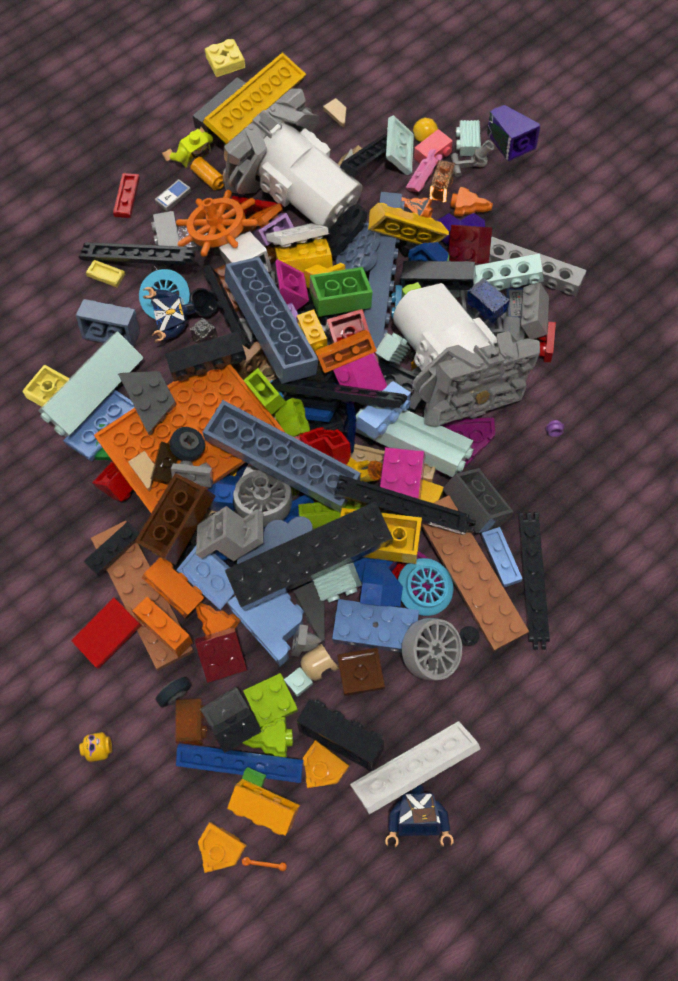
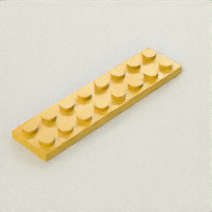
M282 52L206 116L203 123L228 144L251 124L252 119L260 112L266 111L286 92L305 78L306 73Z

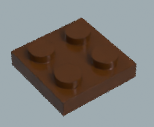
M378 648L337 655L344 696L385 689Z

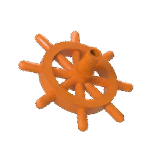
M226 190L223 198H206L203 201L200 198L196 199L195 203L198 207L191 213L189 218L176 220V225L187 226L189 233L188 236L178 241L177 245L184 247L194 241L197 245L202 246L200 252L202 257L207 256L210 248L223 246L228 243L233 248H237L238 242L235 238L240 235L244 226L258 225L256 219H246L244 213L245 209L255 204V199L250 198L240 204L236 200L230 199L232 195L231 190Z

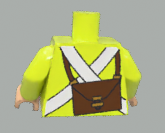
M200 127V129L192 131L179 142L176 153L172 152L170 148L162 152L166 161L181 162L187 169L197 157L203 158L211 153L210 144L213 141V137Z

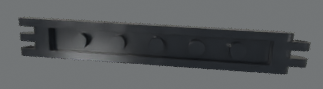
M85 242L79 259L86 261L186 265V263H193V257H195L196 252L189 247Z
M276 378L271 382L277 391L287 392L290 395L303 394L306 397H322L324 400L338 399L345 403L352 401L358 402L360 405L373 404L379 408H400L407 400V396L402 393L301 379L281 384L279 378Z
M339 475L338 480L345 484L337 483L336 488L344 490H336L335 496L364 505L376 501L379 509L396 515L420 517L423 523L463 535L466 532L474 533V528L467 526H475L476 524L475 520L469 518V514Z
M518 512L527 629L529 630L528 641L533 642V650H538V642H541V649L546 650V642H550L539 513L534 512V519H531V512H526V519H523V512Z

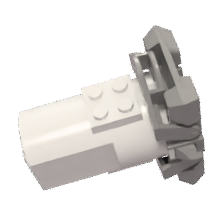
M290 89L266 111L260 112L252 119L251 124L224 146L226 168L223 171V183L226 190L239 194L256 193L262 188L277 203H281L284 207L291 203L314 224L326 226L329 229L339 216L357 203L363 186L329 157L331 149L312 133L320 117L317 114H312L311 109L305 107L306 100L303 90Z
M442 283L409 291L400 300L394 311L393 321L416 351L414 361L422 371L415 377L413 388L427 402L424 409V423L426 425L438 426L468 416L475 419L477 416L484 415L487 410H493L494 408L522 400L527 387V377L530 370L535 367L540 354V342L538 340L527 338L517 341L509 331L499 333L495 337L480 318L472 319Z

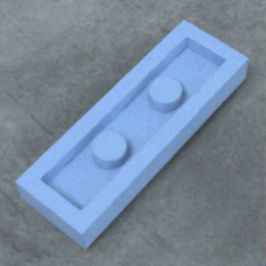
M498 527L483 532L481 537L503 588L522 582V576L501 528Z

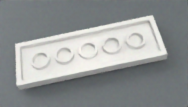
M458 721L350 785L367 812L371 814L480 750V746Z

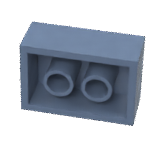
M83 299L76 314L82 339L105 343L118 331L134 347L140 334L135 309Z

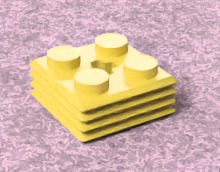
M227 39L222 43L212 44L205 48L206 58L216 77L245 68V59L234 39Z
M43 365L24 388L23 393L27 399L42 407L70 378Z

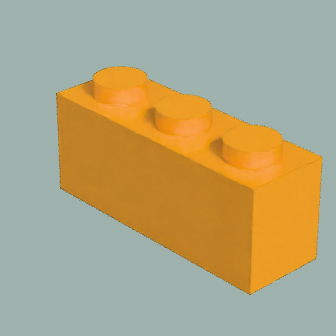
M241 779L235 785L227 809L233 811L237 816L251 819L256 825L266 826L272 832L286 836L293 826L300 805Z

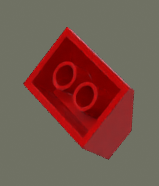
M113 461L92 482L94 486L109 497L121 502L126 500L133 490Z

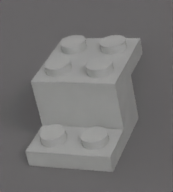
M226 506L197 525L196 555L200 558H204L217 549L229 559L235 561L263 543V512L259 509L242 518Z

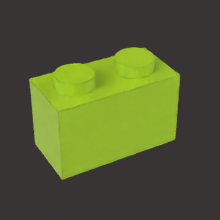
M259 368L244 379V382L271 414L287 403Z

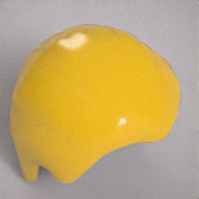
M430 118L418 120L413 127L414 138L419 142L424 141L438 130L437 124Z

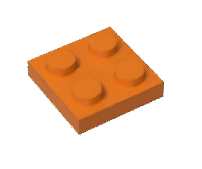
M280 203L254 213L248 219H256L258 221L257 226L263 228L269 224V221L278 217L277 213L282 210ZM244 226L241 233L245 231L252 232L257 229V226Z

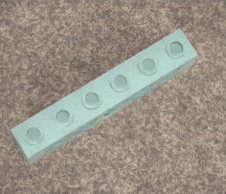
M540 254L475 265V287L496 286L497 291L505 288H516L521 285L544 281ZM449 290L454 297H459L460 290Z

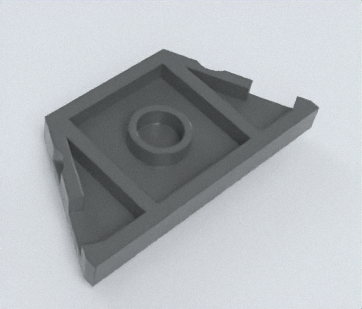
M160 371L119 373L118 375L147 433L151 435L154 432L155 426L166 418L167 413L176 406L170 390Z

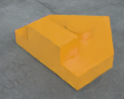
M317 740L314 741L303 757L307 788L337 784L350 767L341 757Z
M209 822L198 841L203 859L204 873L236 865L247 846L238 837L224 828H219L212 822Z

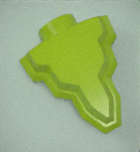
M286 717L275 718L271 723H265L261 728L262 732L242 743L251 748H261L265 754L286 758L287 747L293 746L292 729H287Z

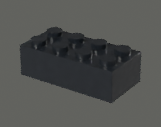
M309 699L297 719L299 732L313 740H317L327 748L372 772L384 751L382 736L372 730L371 732L363 729L364 726L355 720H352V722L346 720L345 716L337 710L332 712L326 709L327 706L321 701L315 700L314 702Z

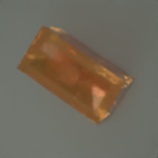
M438 160L430 186V199L442 202L447 201L454 177L455 163Z
M201 699L176 700L177 745L179 743L204 745V739L207 738V726H203V718L205 717L200 709L205 705H203Z

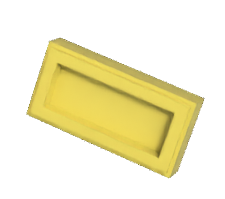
M94 260L86 271V275L117 288L125 276V271Z

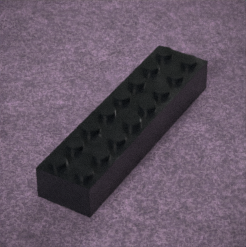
M375 501L226 569L225 573L240 607L245 611L392 544L393 537Z

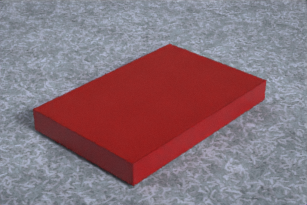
M113 597L71 641L99 669L141 624Z

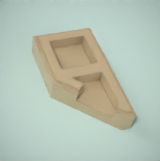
M335 98L323 106V110L340 126L345 127L346 107Z
M144 451L128 461V463L147 490L150 491L153 480L150 478L154 463Z

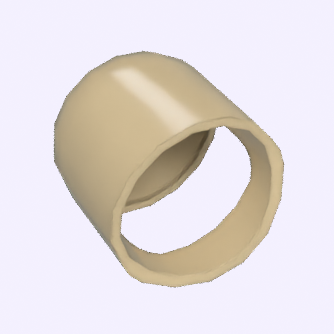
M322 644L310 650L301 658L302 670L309 679L314 681L322 679V672L328 668H331L333 672L339 669V666L333 662Z

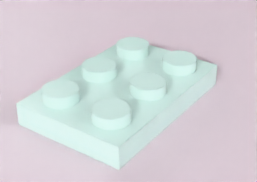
M393 115L388 118L386 158L404 174L409 175L412 173L414 134Z

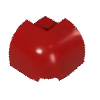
M320 427L299 435L300 440L305 444L345 465L348 464L351 457L350 442L338 429L333 431L324 430V427Z

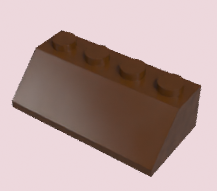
M175 473L135 542L176 565L196 531L197 525L201 522L214 500L215 495L206 488Z

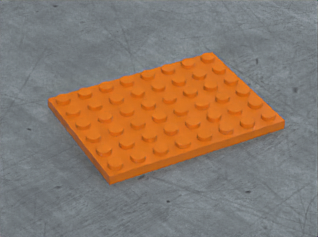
M231 364L224 366L222 369L210 370L203 375H194L186 380L173 381L167 385L176 402V406L167 413L166 418L155 426L154 432L151 435L147 433L135 407L94 434L96 440L150 513L154 510L168 484L152 480V488L148 491L128 461L145 451L151 461L155 463L161 441L170 444L172 434L181 427H191L199 431L203 436V430L222 400L285 432ZM205 439V448L201 456L191 461L193 466H200L203 463L210 465L213 477L212 485L245 463V461L207 442ZM177 458L176 464H179L183 460Z

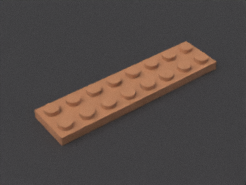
M449 495L434 502V504L458 511ZM421 522L422 529L442 564L447 569L492 651L494 652L527 634L529 630L472 533L466 532L463 535Z
M126 521L91 537L95 548H99ZM138 543L133 544L107 568L126 609L136 618L132 610L148 597L180 626L170 604L142 579L143 574L150 566ZM137 619L141 624L137 631L157 671L194 652L190 645L177 657Z

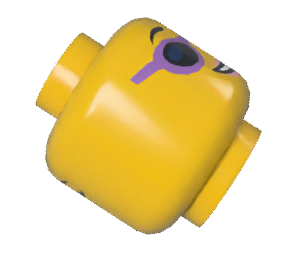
M103 732L86 735L83 743L79 745L80 754L85 756L89 762L107 759L109 754L112 753L111 738L107 737Z

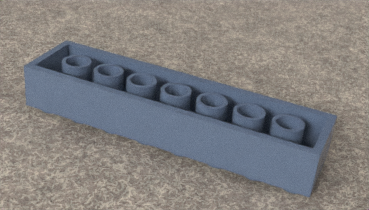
M260 257L225 264V282L281 384L316 375L319 359Z
M222 400L203 430V436L207 442L340 513L348 500L335 496L336 490L344 491L336 488L337 483L345 484L338 480L339 475L360 480L361 473L224 400Z

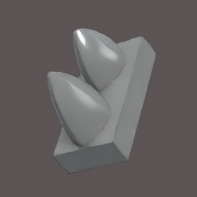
M181 461L179 464L173 463L171 467L172 477L177 473L200 486H212V468L208 463L193 466L191 461Z
M300 624L293 636L291 656L299 657L302 651H310L321 642L319 637L307 632V625Z

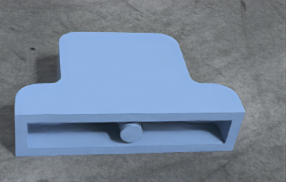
M287 592L245 611L240 607L237 598L234 596L227 602L229 609L241 619L242 624L278 665L284 664L289 658L288 651L291 649L286 641L295 634L300 624L303 625L302 614L304 611L302 608L290 601L291 597Z

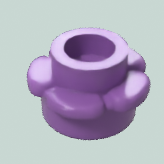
M553 420L546 426V431L549 436L557 437L563 434L565 426L558 420Z

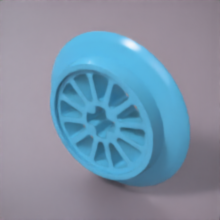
M168 269L154 271L141 284L139 290L140 304L145 313L154 319L156 318L151 298H143L145 295L149 296L147 290L143 291L146 287L158 289L155 285L159 283L161 290H168L174 293L179 292V297L183 298L184 304L189 302L188 284L175 271Z
M420 558L417 559L416 564L408 563L400 572L398 581L403 586L401 600L408 609L419 610V615L431 616L440 613L449 605L453 596V582L447 569L442 564L432 559ZM431 572H434L435 575L431 579ZM437 576H438V577L440 578V580H441V581H438V582H434V580L437 578ZM425 582L431 586L427 591L426 588L422 587ZM411 584L416 585L417 587L412 589ZM442 584V588L436 587L435 585ZM418 590L419 593L415 596L412 591ZM421 594L423 595L422 601L418 599Z

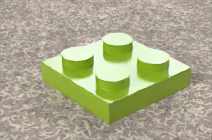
M281 673L243 690L260 729L265 723L273 722L275 718L287 717L298 712Z

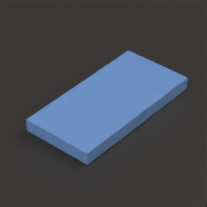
M113 389L91 414L63 440L64 443L92 462L95 459L94 456L102 449L99 443L96 446L97 440L94 434L133 409L132 401ZM99 424H106L103 427H99Z

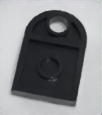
M359 204L349 207L337 218L333 226L328 229L329 234L323 235V238L327 239L331 254L334 257H337L347 247L366 223L367 210Z

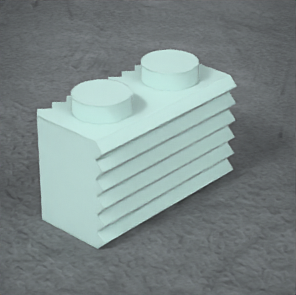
M461 120L459 127H456V137H459V140L456 141V150H459V156H473L475 150L481 147L479 120Z
M386 333L375 353L389 362L400 365L410 346L406 345L408 341L395 333L392 335Z
M354 563L346 564L313 579L320 600H328L329 603L340 599V594L346 593L347 596L358 592L357 587L362 586Z

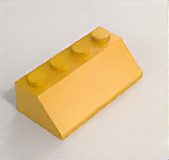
M377 203L370 209L368 230L418 245L440 242L449 235V231L445 226L433 218L422 217L417 213H409L401 208L387 206L385 203Z

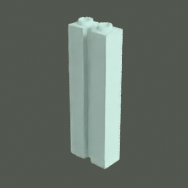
M117 331L38 410L41 413V418L47 423L51 421L55 425L54 430L59 435L69 436L121 382L118 374L131 372L144 357Z
M370 404V405L373 406L374 408L384 409V408H379V407H377L376 405ZM364 405L363 409L361 408L354 417L352 430L374 440L356 428L357 416L368 406ZM403 410L396 422H391L386 432L374 440L389 448L424 451L426 455L425 463L428 466H433L436 470L451 477L457 474L458 471L462 472L466 464L465 460H469L474 451L471 448L473 440L441 425H426L423 417L408 410Z

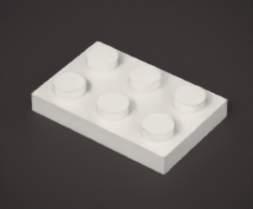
M310 223L267 233L266 240L273 242L274 245L280 244L281 247H288L293 242L305 243L307 239L323 238L322 235L329 233L328 227Z

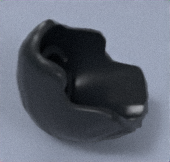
M197 288L189 296V303L194 302L196 307L195 314L198 316H211L218 309L217 301L213 293L208 289Z

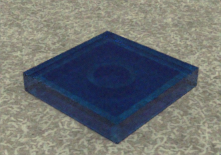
M352 401L346 402L343 435L350 442L351 453L354 452L357 421Z

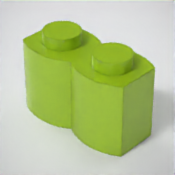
M291 398L287 400V403L275 412L276 420L288 435L297 437L310 431L305 417V408L300 399Z

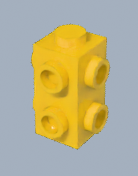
M311 310L296 315L297 323L313 351L327 346V337L315 311Z

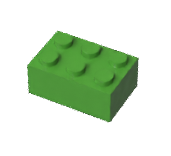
M363 267L310 275L309 291L318 317L371 308L373 292Z

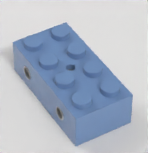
M338 599L332 637L333 643L378 648L379 650L402 653L403 638L409 627L418 621L419 610L362 604L356 601Z

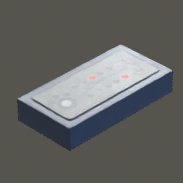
M506 288L508 317L522 318L523 288Z

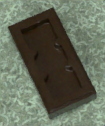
M161 441L159 444L150 478L165 484L170 483L172 479L171 467L177 461V457L171 452L168 443Z

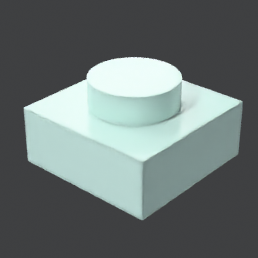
M300 667L284 679L287 686L297 697L313 685L311 679L306 676Z

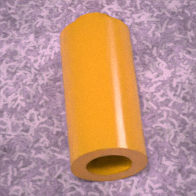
M197 157L192 162L191 170L213 190L221 189L224 186L223 175L202 157Z

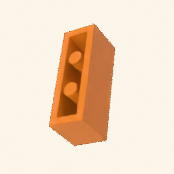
M366 329L314 352L319 359L318 362L321 369L326 373L377 352L371 334Z
M161 557L142 576V579L184 618L204 599L203 593L196 586L192 587L187 582L188 579L181 572L177 573L173 569L172 563L166 559L163 560Z
M146 597L132 610L136 618L177 657L193 643L190 635L150 598Z

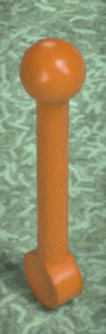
M249 857L242 859L244 866L251 864L278 868L280 871H285L287 868L284 862L275 864L250 860Z

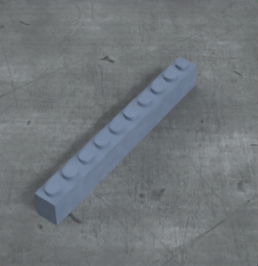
M381 192L380 203H385L393 208H401L404 211L405 201H402V194ZM378 233L381 236V241L375 250L378 258L375 265L370 269L369 284L373 292L371 308L365 309L364 312L376 349L386 333H388V330H385V324H389L390 319L387 308H391L392 297H389L390 291L393 292L394 281H391L392 275L396 274V265L393 264L394 259L398 258L399 249L396 248V243H400V239Z

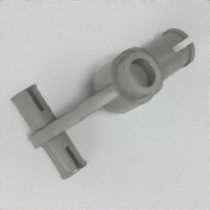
M487 140L480 148L475 150L471 160L459 161L458 154L453 153L451 155V168L454 169V176L460 177L462 175L460 168L485 167L488 161L486 156L494 149V144Z

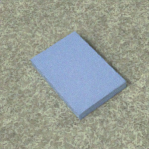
M195 546L177 568L178 572L184 574L193 586L199 588L203 595L220 610L235 594L225 573V570L230 567L214 552L204 558H200L196 555Z

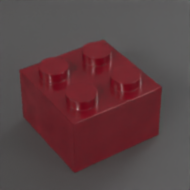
M451 225L449 261H469L476 264L489 263L492 228Z
M234 627L195 639L207 683L247 671Z

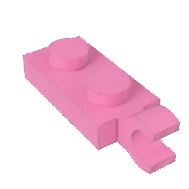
M431 149L428 152L427 158L421 161L406 186L409 191L419 192L425 186L427 178L433 173L434 167L437 164L435 162H439L442 159V155L437 154L434 157L436 149Z

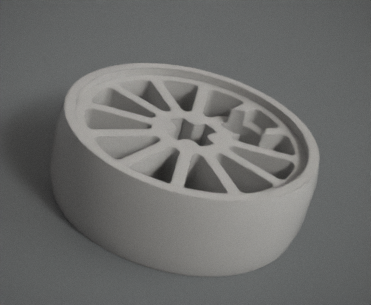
M262 470L253 471L243 476L237 482L233 493L234 507L237 514L244 518L259 509L263 512V527H266L271 521L283 520L289 514L293 502L291 487Z
M425 618L413 623L405 633L402 642L404 663L413 675L423 680L438 681L449 677L459 666L462 657V642L458 631L451 623L439 618Z

